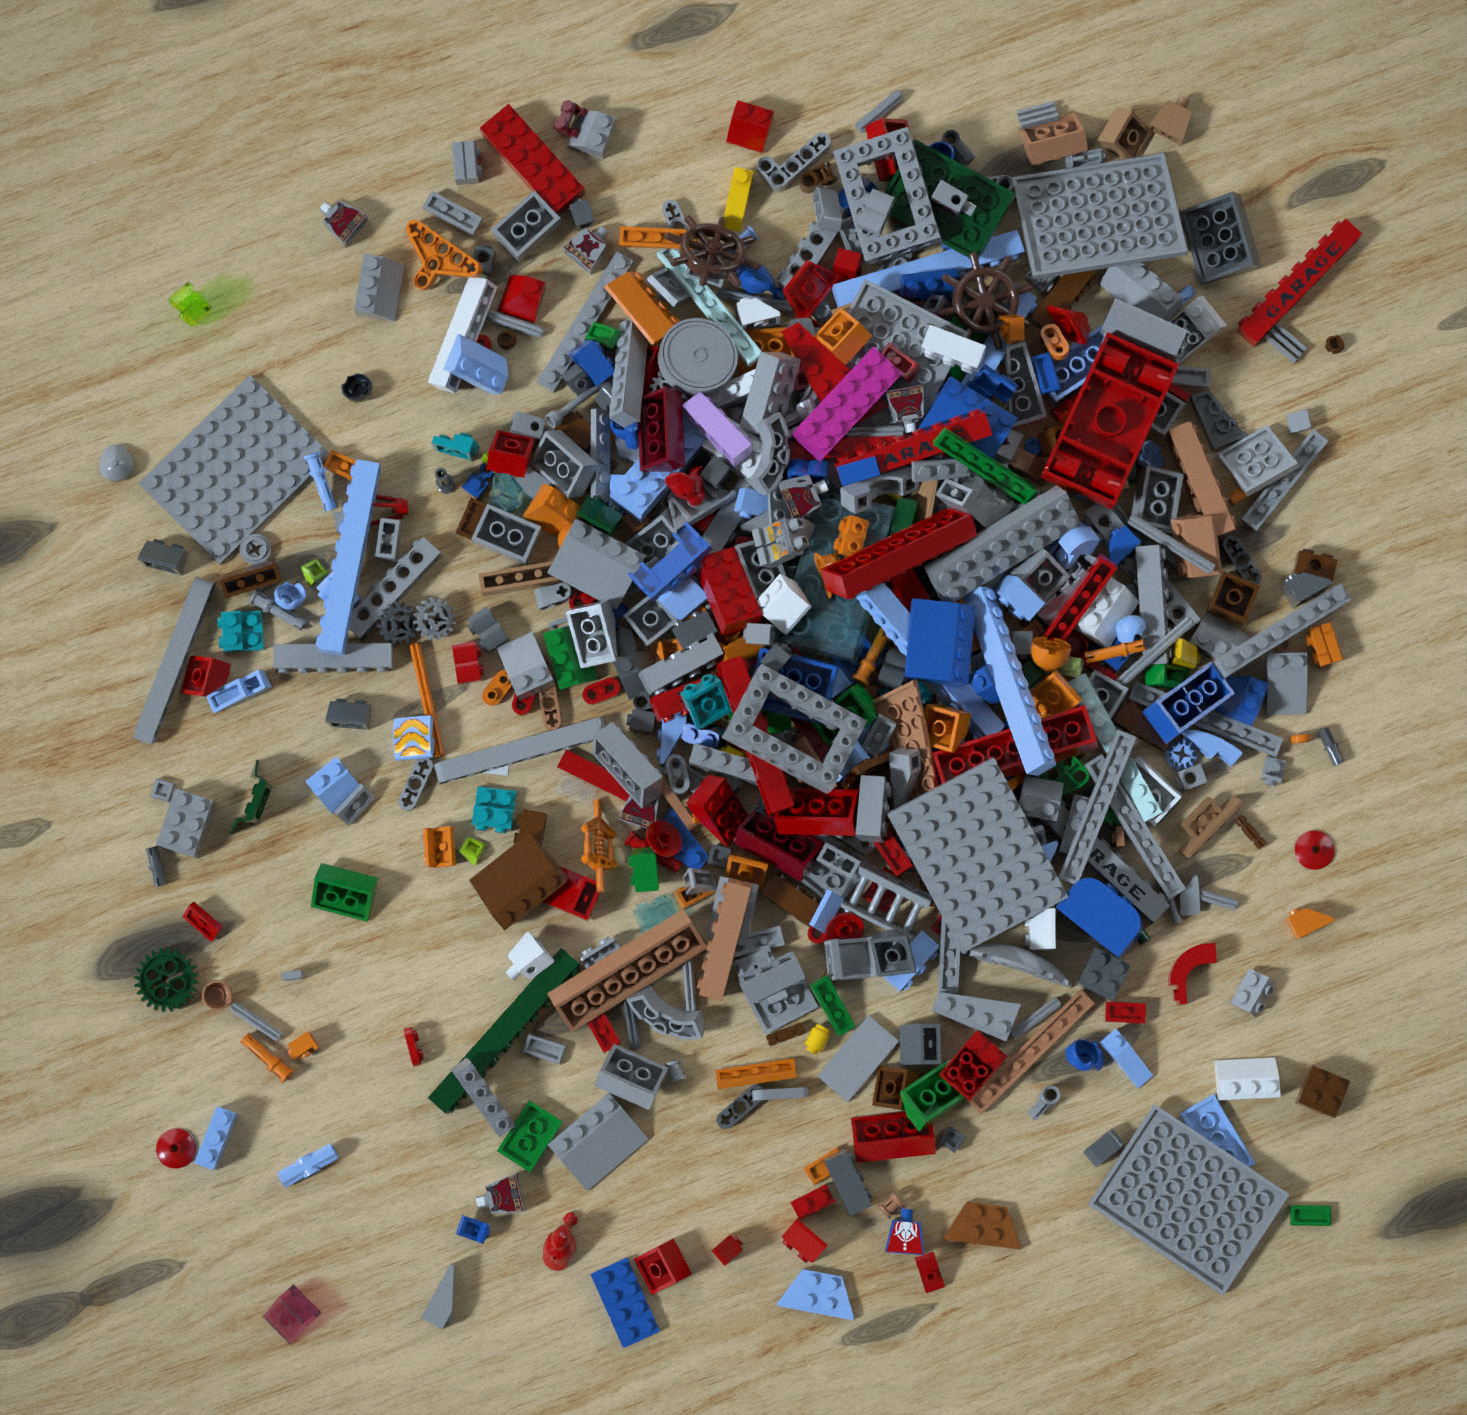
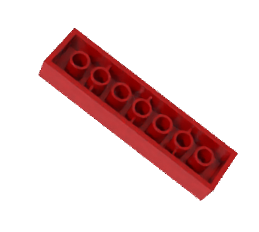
M948 507L822 568L821 573L826 591L846 599H853L863 591L872 590L873 586L879 583H886L890 578L902 575L912 567L921 566L922 562L928 559H935L939 554L951 551L959 544L968 543L971 538L977 536L972 514Z
M1085 705L1041 719L1043 729L1048 736L1049 746L1054 753L1055 762L1099 749ZM1010 729L959 744L953 753L945 750L932 753L942 784L992 757L995 758L1005 778L1025 772Z

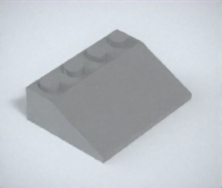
M1115 298L1100 334L1105 338L1108 332L1174 361L1188 330Z
M575 519L547 573L599 601L610 599L612 608L617 610L632 582L628 573L634 574L639 569L640 563L646 555Z
M608 1093L552 1140L548 1146L588 1191L645 1143L648 1138L611 1093Z

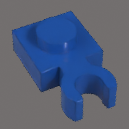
M484 463L480 466V473L477 475L473 472L462 486V489L477 500L489 486L486 479L494 475L493 471L484 473V469L487 466Z

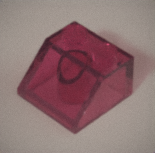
M293 1284L278 1297L262 1317L291 1345L318 1318L321 1312Z

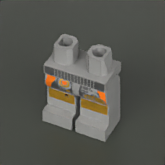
M783 518L762 529L752 530L755 546L759 548L756 550L760 566L773 568L797 555L804 554L803 549L809 546V542L806 536H799L798 533L799 530L804 529L802 519Z

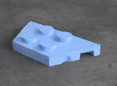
M802 1269L777 1302V1306L849 1320L854 1319L842 1276Z

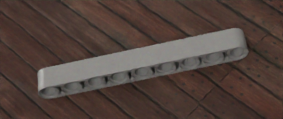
M196 576L192 583L136 726L133 738L138 741L153 745L157 739L216 585L214 582Z
M603 717L591 719L434 764L439 784L452 782L593 742L594 734L605 727Z

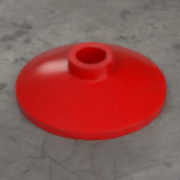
M659 820L654 821L648 826L646 839L654 852L663 857H672L680 851L682 839L678 830L672 824Z
M1312 830L1305 832L1297 839L1294 852L1296 859L1303 867L1310 870H1319L1326 867L1332 861L1334 845L1328 835L1321 831ZM1313 846H1317L1319 848L1318 853H1314L1312 851Z
M841 913L835 916L828 924L826 938L827 940L861 938L864 932V924L860 917L854 913Z
M170 1129L164 1132L156 1144L158 1159L163 1165L172 1169L187 1166L193 1160L196 1153L194 1138L183 1129ZM173 1145L178 1146V1151L175 1153L171 1150Z

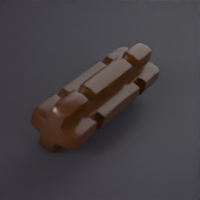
M1240 815L1235 819V823L1238 827L1241 826V830L1251 841H1254L1257 849H1261L1266 845V840L1259 836L1260 833L1250 822H1247V818L1244 815Z
M802 1023L794 1025L793 1028L790 1026L776 1032L777 1034H768L766 1039L769 1046H773L778 1041L781 1043L795 1038V1035H803L805 1030Z

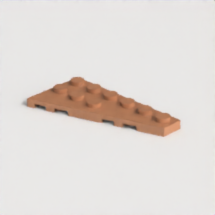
M916 678L874 699L873 704L877 716L881 714L897 722L895 729L889 737L894 750L898 748L920 750L921 771L914 786V791L918 797L939 786Z

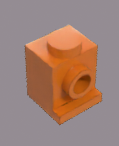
M1017 314L1000 315L999 320L1002 321L1000 333L1002 339L1006 340V344L1012 345L1017 344V341H1023L1024 317Z
M308 1031L287 1044L290 1048L287 1051L293 1060L300 1057L305 1059L313 1053L312 1049L316 1051L321 1049Z

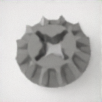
M251 534L240 545L241 557L248 564L261 563L270 557L271 545L263 535ZM251 543L256 547L261 546L259 549L260 556L256 553L250 554L253 550Z

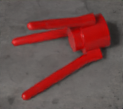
M376 494V499L392 501V503L372 504L374 507H392V513H396V515L386 517V519H403V515H408V500ZM380 519L372 521L370 526L380 524Z

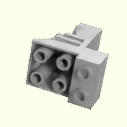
M979 476L974 478L967 477L962 485L945 479L936 493V496L948 507L972 514L977 534L1007 516L1015 505L1000 492L998 493L988 486L986 481Z

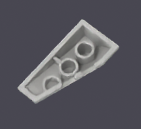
M669 507L623 543L646 555L643 560L644 563L651 561L656 556L658 559L665 557L679 544L672 536L675 531Z

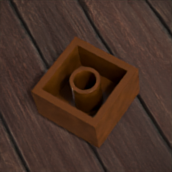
M1223 571L1206 611L1243 626L1249 616L1260 586Z
M1314 1065L1309 1066L1295 1103L1331 1119L1336 1118L1350 1081Z

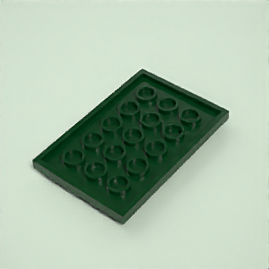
M915 139L913 142L930 200L940 180L967 194V201L977 206L972 216L962 211L957 215L931 201L943 241L941 243L969 259L970 252L974 251L979 260L1016 194ZM898 168L884 192L895 197V202L889 215L909 226L916 225L900 169ZM954 198L951 202L957 205L960 203V200Z

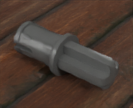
M1328 727L1320 729L1318 734L1325 747L1324 751H1327L1333 763V767L1345 762L1337 746L1339 744L1335 742Z

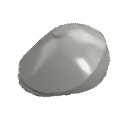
M118 444L105 448L99 462L100 473L104 478L113 482H120L128 478L133 469V459L128 450Z

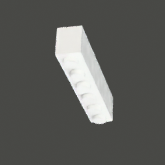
M478 277L468 278L428 380V383L438 390L457 393L462 379L443 369L457 334H461L474 342L478 339L497 290V286L487 279Z

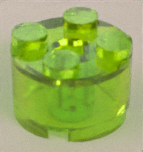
M188 281L170 295V298L167 300L173 308L180 312V318L193 327L210 315L213 310H211V306L199 291H194V285Z

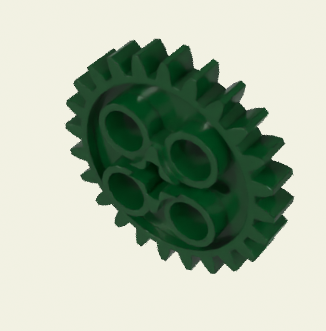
M160 948L159 954L152 951L153 957L145 955L146 963L139 962L143 967L142 969L136 968L140 976H134V979L139 980V983L135 984L134 987L141 989L136 994L144 995L141 1001L145 1002L148 1000L147 1007H151L154 1004L155 1011L161 1006L162 1012H166L167 1007L170 1012H174V1006L181 1010V1003L188 1005L186 999H194L191 992L198 991L193 986L194 984H199V981L194 980V977L199 976V973H193L197 966H190L192 959L185 960L186 953L179 956L178 949L172 954L171 948H168L166 953L163 948ZM174 961L176 969L173 972H169L167 965ZM156 970L158 977L156 980L151 981L149 974L151 971ZM181 971L183 972L182 975L168 981L169 984L161 983L151 989V985L164 981V976L172 977ZM182 979L184 987L181 990H177L175 984L178 980ZM165 988L166 996L159 999L157 995L158 990Z

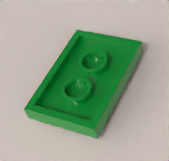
M529 1100L514 1124L516 1126L510 1129L497 1152L531 1173L563 1121Z

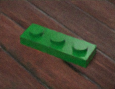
M824 975L809 984L837 1036H841L855 1027L828 975Z

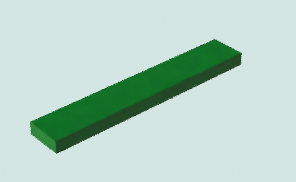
M946 427L933 440L934 446L1024 505L1037 492L1035 486Z

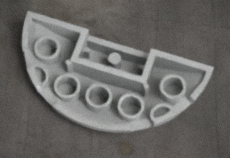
M990 943L979 944L964 953L960 950V954L967 957L1032 974L1033 977L1069 988L1072 986L1071 981L1054 964L1024 948Z

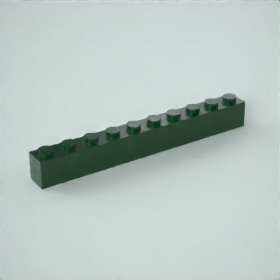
M562 948L552 957L554 962L535 976L462 1058L461 1061L468 1058L483 1079L487 1075L484 1072L489 1067L493 1068L499 1062L498 1056L502 1052L507 1053L513 1046L511 1042L514 1038H520L527 1030L524 1027L529 1022L533 1023L539 1017L538 1011L542 1007L547 1008L552 1001L547 993L563 984L569 977L573 978L579 972L578 966L580 964ZM451 1071L430 1094L428 1099L445 1114H448L449 1112L453 1113L460 1106L458 1101L462 1097L467 1098L469 1095Z

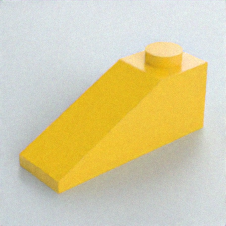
M734 168L724 213L726 218L725 227L730 230L741 232L754 179V171Z
M1178 639L1172 647L1173 659H1171L1170 665L1194 669L1196 664L1199 665L1201 654L1197 653L1198 647L1184 639Z

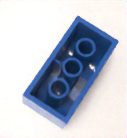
M1210 662L1155 701L1142 713L1165 744H1167L1233 696L1235 692L1214 664Z
M1084 878L1077 881L1067 892L1068 898L1059 902L1056 908L1117 958L1122 960L1140 938L1143 931L1142 919L1133 908V902L1124 895L1119 897L1117 889L1109 883L1104 885L1094 878Z

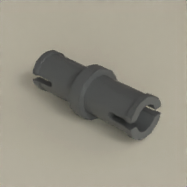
M158 846L146 848L150 864L148 868L152 872L154 887L167 885L163 871L165 866L161 862Z

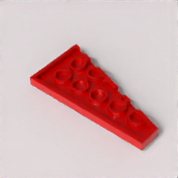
M797 322L781 331L794 356L801 359L800 367L821 403L851 370ZM880 398L855 425L888 408L887 403Z

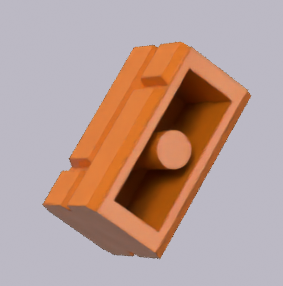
M1331 622L1306 631L1305 640L1307 645L1312 647L1313 653H1311V658L1314 665L1317 664L1318 668H1322L1343 660Z

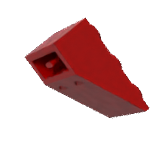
M707 775L686 802L694 817L726 847H729L736 837L737 828L748 817L730 785L722 777Z
M559 866L568 876V879L563 886L542 902L589 922L601 895V892H597L596 881Z
M977 1030L939 1075L970 1101L1007 1058V1055Z

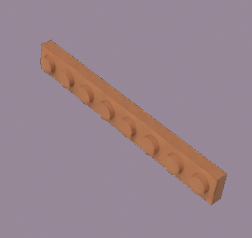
M1080 989L986 1081L970 1101H966L981 1115L1095 1003Z

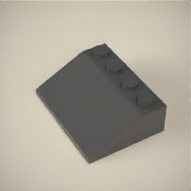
M1232 191L1180 211L1201 285L1261 268L1240 194Z

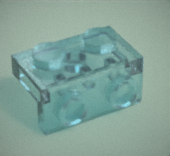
M666 895L655 898V902L651 904L644 902L636 905L637 909L633 910L642 934L676 914L670 896L666 898Z

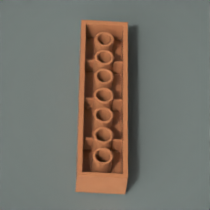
M684 909L547 994L572 1033L702 952L707 947Z

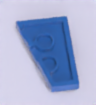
M957 268L901 275L900 292L902 296L928 300L930 295L944 296L952 303L955 287L944 282L942 276L948 274L959 281V271Z
M670 808L662 821L672 824L678 830L682 839V847L673 857L689 868L701 869L709 856L674 810Z

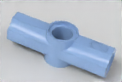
M329 1143L321 1149L297 1159L296 1163L280 1170L278 1175L282 1184L287 1188L303 1178L306 1179L314 1175L322 1167L336 1161L339 1157L335 1148Z

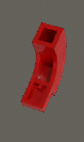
M1216 943L1196 945L1183 952L1173 963L1169 972L1168 986H1176V989H1173V1000L1177 1001V1006L1187 1005L1186 979L1191 969L1198 965L1217 963Z

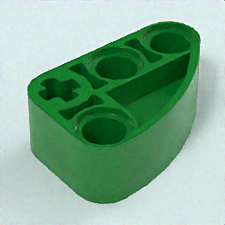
M1073 756L1071 766H1064L1062 764L1064 760H1060L1052 767L1058 771L1056 779L1050 780L1047 777V771L1037 775L1035 778L1064 783L1062 795H1065L1085 785L1089 781L1090 776L1086 768ZM1077 771H1084L1086 773V779L1083 782L1076 781L1075 773Z

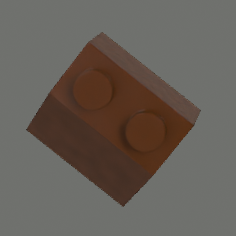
M878 1066L872 1106L905 1111L900 1091L923 1077L924 1073Z

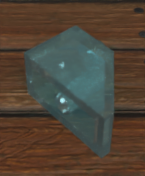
M496 473L493 476L491 505L510 514L519 509L523 503V490L514 476L504 473Z

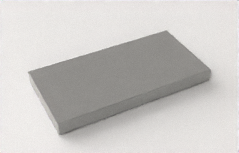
M868 1015L817 1077L848 1102L899 1041Z

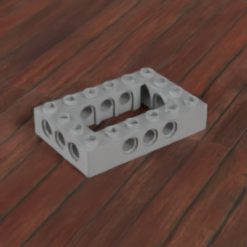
M908 127L833 151L864 259L868 265L943 242ZM895 155L916 225L878 236L858 228L856 217L859 211H863L866 204L863 202L867 194L862 182L863 176L858 167L866 164L869 166L872 162L884 158L887 160L890 159V156Z
M761 664L751 679L722 738L828 794L837 782L867 720ZM768 694L774 700H780L791 706V709H797L808 715V718L811 720L814 718L825 724L828 729L835 730L840 728L839 733L831 742L832 746L822 760L824 761L823 763L752 726Z

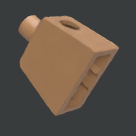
M1180 95L1176 103L1168 100L1153 118L1149 128L1154 133L1181 146L1192 114L1190 110L1186 109L1189 99Z

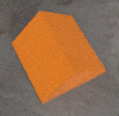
M730 853L725 877L758 884L759 890L762 892L769 863Z

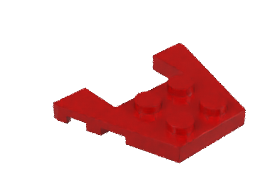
M806 260L785 286L783 292L797 319L811 318L813 327H821L811 317V314L830 292L834 284L850 279Z

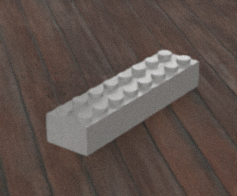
M1056 485L982 530L976 537L971 538L968 543L956 546L953 550L946 552L925 565L924 568L938 597L943 602H955L1070 530L1078 527L1081 523L1067 492Z

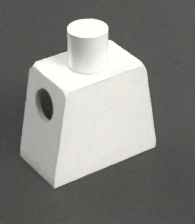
M527 931L508 954L509 959L514 965L506 973L512 980H515L521 973L526 978L532 979L550 966L554 959L542 943Z

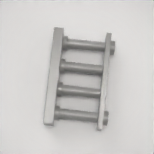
M863 860L856 871L861 877L851 899L846 897L840 907L844 908L846 912L854 913L886 930L896 929L908 934L909 941L912 942L917 933L911 930L921 908L925 907L928 909L933 900L930 893ZM871 880L877 883L879 887L869 908L859 904L858 901L867 882ZM889 889L895 892L896 897L885 917L877 913L876 910L885 891ZM907 898L913 901L914 906L903 926L893 920L903 899Z

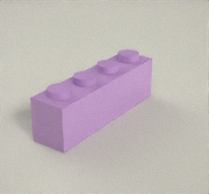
M699 392L682 405L683 415L734 467L752 454V441L747 435L743 436L739 432L738 426L727 419L722 409H717L714 406L712 399L708 395L704 396Z

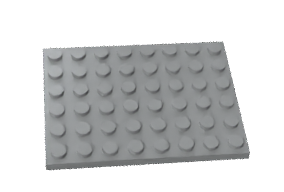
M1164 153L1012 177L1033 280L1185 256L1188 253Z
M864 279L847 313L860 322L872 337L845 366L852 370L873 346L881 353L886 345L891 343L921 366V370L910 383L900 376L887 391L923 385L925 417L951 369V366L943 364L942 359L936 358V360H932L924 356L925 354L922 352L921 346L929 326H935L964 338L968 337L969 332ZM809 384L799 403L812 398L817 407L820 402ZM883 394L880 398H881L884 402H886V399H885L884 394ZM888 407L852 428L904 425V422L895 424ZM924 417L922 419L915 420L917 429L921 425ZM911 432V433H905L904 435H913V434H912V432Z
M249 375L139 482V485L222 565L249 535L259 529L311 478L309 474L310 468L304 456L320 451L321 454L319 456L324 465L329 452Z
M994 757L887 813L962 953L1068 898Z
M1153 1104L1088 1205L1224 1295L1290 1194Z

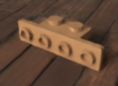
M1207 796L1181 823V826L1192 837L1179 850L1181 855L1190 858L1197 854L1199 848L1205 842H1208L1219 828L1226 824L1227 819L1232 814L1238 812L1243 801L1232 796L1220 808L1212 798Z

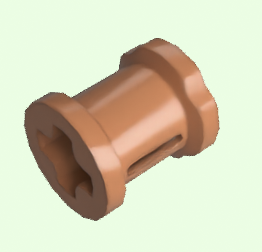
M891 1193L884 1203L877 1206L890 1219L891 1214L904 1205Z

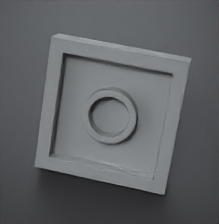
M668 268L652 273L646 279L659 292L656 295L659 300L663 302L668 301L673 307L691 299Z

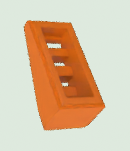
M685 886L675 890L673 896L680 909L685 910L716 893V891L705 892L702 895L699 893L693 894L695 898L692 899L691 895L686 894ZM682 893H684L688 902L684 900Z

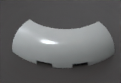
M780 412L756 424L761 438L762 454L756 471L747 481L757 492L763 495H768L783 478L782 474L785 466L788 465L790 449H788L787 437L789 433Z
M651 984L626 999L640 1020L643 1019L652 1026L651 1029L660 1034H669L684 1040L703 1037L705 1025L701 1010L685 1011L670 1006L656 994Z

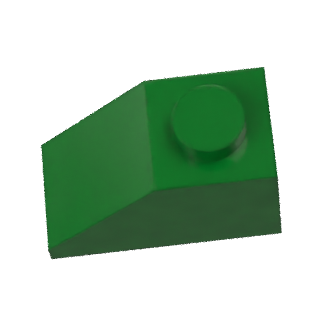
M1169 664L1148 665L1146 667L1145 679L1147 686L1175 688L1189 678V668Z

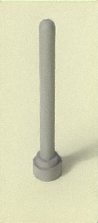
M613 375L600 385H593L559 411L549 412L545 415L547 423L552 428L560 425L565 415L596 394L605 383L610 380L613 381Z

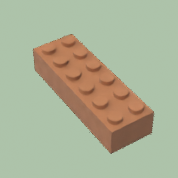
M1189 421L1169 429L1164 438L1178 472L1184 474L1183 484L1196 515L1215 516L1217 538L1220 541L1233 534L1237 523L1234 516L1229 514L1227 509L1229 504L1226 497L1221 495L1220 490L1222 488L1219 480L1213 476V465L1205 457L1207 452L1204 444H1200L1198 440V429Z

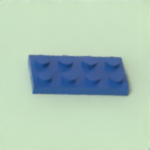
M627 1257L590 1274L623 1348L660 1332Z

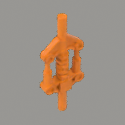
M595 799L593 801L594 818L581 826V831L585 834L584 855L581 857V861L596 871L597 892H604V871H611L618 866V862L614 859V848L612 847V839L615 838L616 833L602 819L601 800ZM591 831L594 832V854L591 851L589 832ZM604 838L608 840L607 857H605Z

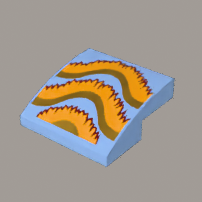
M431 715L394 719L393 744L396 761L433 758L435 739L432 737L433 717Z

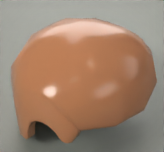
M213 980L203 988L202 1000L210 1009L221 1010L226 1008L232 1001V990L226 982Z

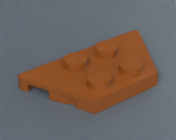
M966 1202L943 1237V1240L1021 1250L1008 1209L1003 1206Z

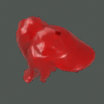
M702 466L691 469V474L687 475L676 472L664 479L671 491L677 497L687 500L691 506L696 507L703 504L705 490L702 478L699 475L703 471Z
M568 1212L563 1217L564 1224L549 1233L545 1239L543 1261L551 1270H564L576 1251L575 1237L571 1233V1226L577 1224V1216L574 1212Z

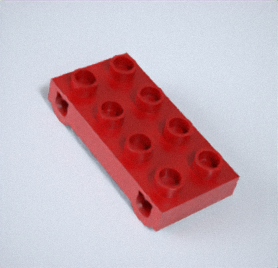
M1107 332L1042 472L1041 478L1113 510L1179 364Z

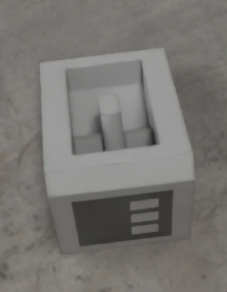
M690 868L683 875L687 895L717 890L713 871Z

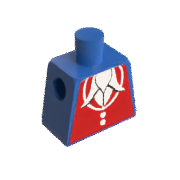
M901 1208L900 1220H892L885 1252L924 1255L921 1222L912 1221L913 1209Z

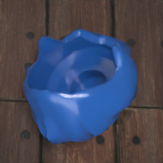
M1078 1039L1065 1049L1066 1059L1069 1064L1080 1071H1090L1093 1069L1100 1071L1104 1065V1055L1098 1048L1096 1041L1090 1042L1087 1039Z

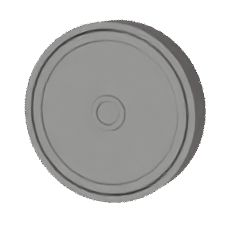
M702 318L686 319L673 325L663 337L658 352V364L664 379L675 390L689 396H695L699 392L704 396H709L722 390L730 382L738 361L736 344L731 335L719 324Z

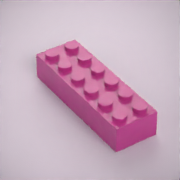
M873 346L794 430L791 436L821 462L902 375V372Z

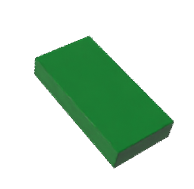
M593 322L585 339L597 341L601 346L613 349L622 332L618 329Z
M1290 1205V1226H1331V1206Z

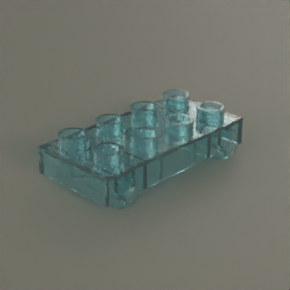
M826 491L819 494L822 505L813 510L811 522L815 524V529L808 541L809 546L804 549V554H801L794 579L811 604V608L787 635L780 631L778 641L781 644L785 643L789 647L857 663L864 646L870 613L861 606L860 601L856 597L846 599L833 593L831 598L827 597L821 575L815 564L814 553L817 552L820 556L835 552L833 546L835 540L839 537V523L844 517L851 515L869 521L863 548L890 536L896 508L871 501L870 509L854 514L841 506V494Z

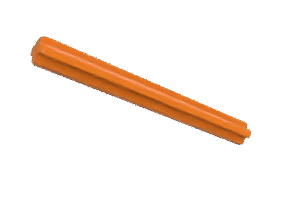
M414 643L410 645L424 713L425 716L431 715L433 717L432 737L435 739L433 754L435 757H442L445 753L420 643Z

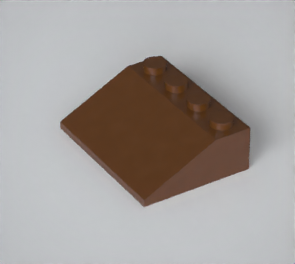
M529 832L469 881L492 917L505 931L563 886L568 876L533 834Z

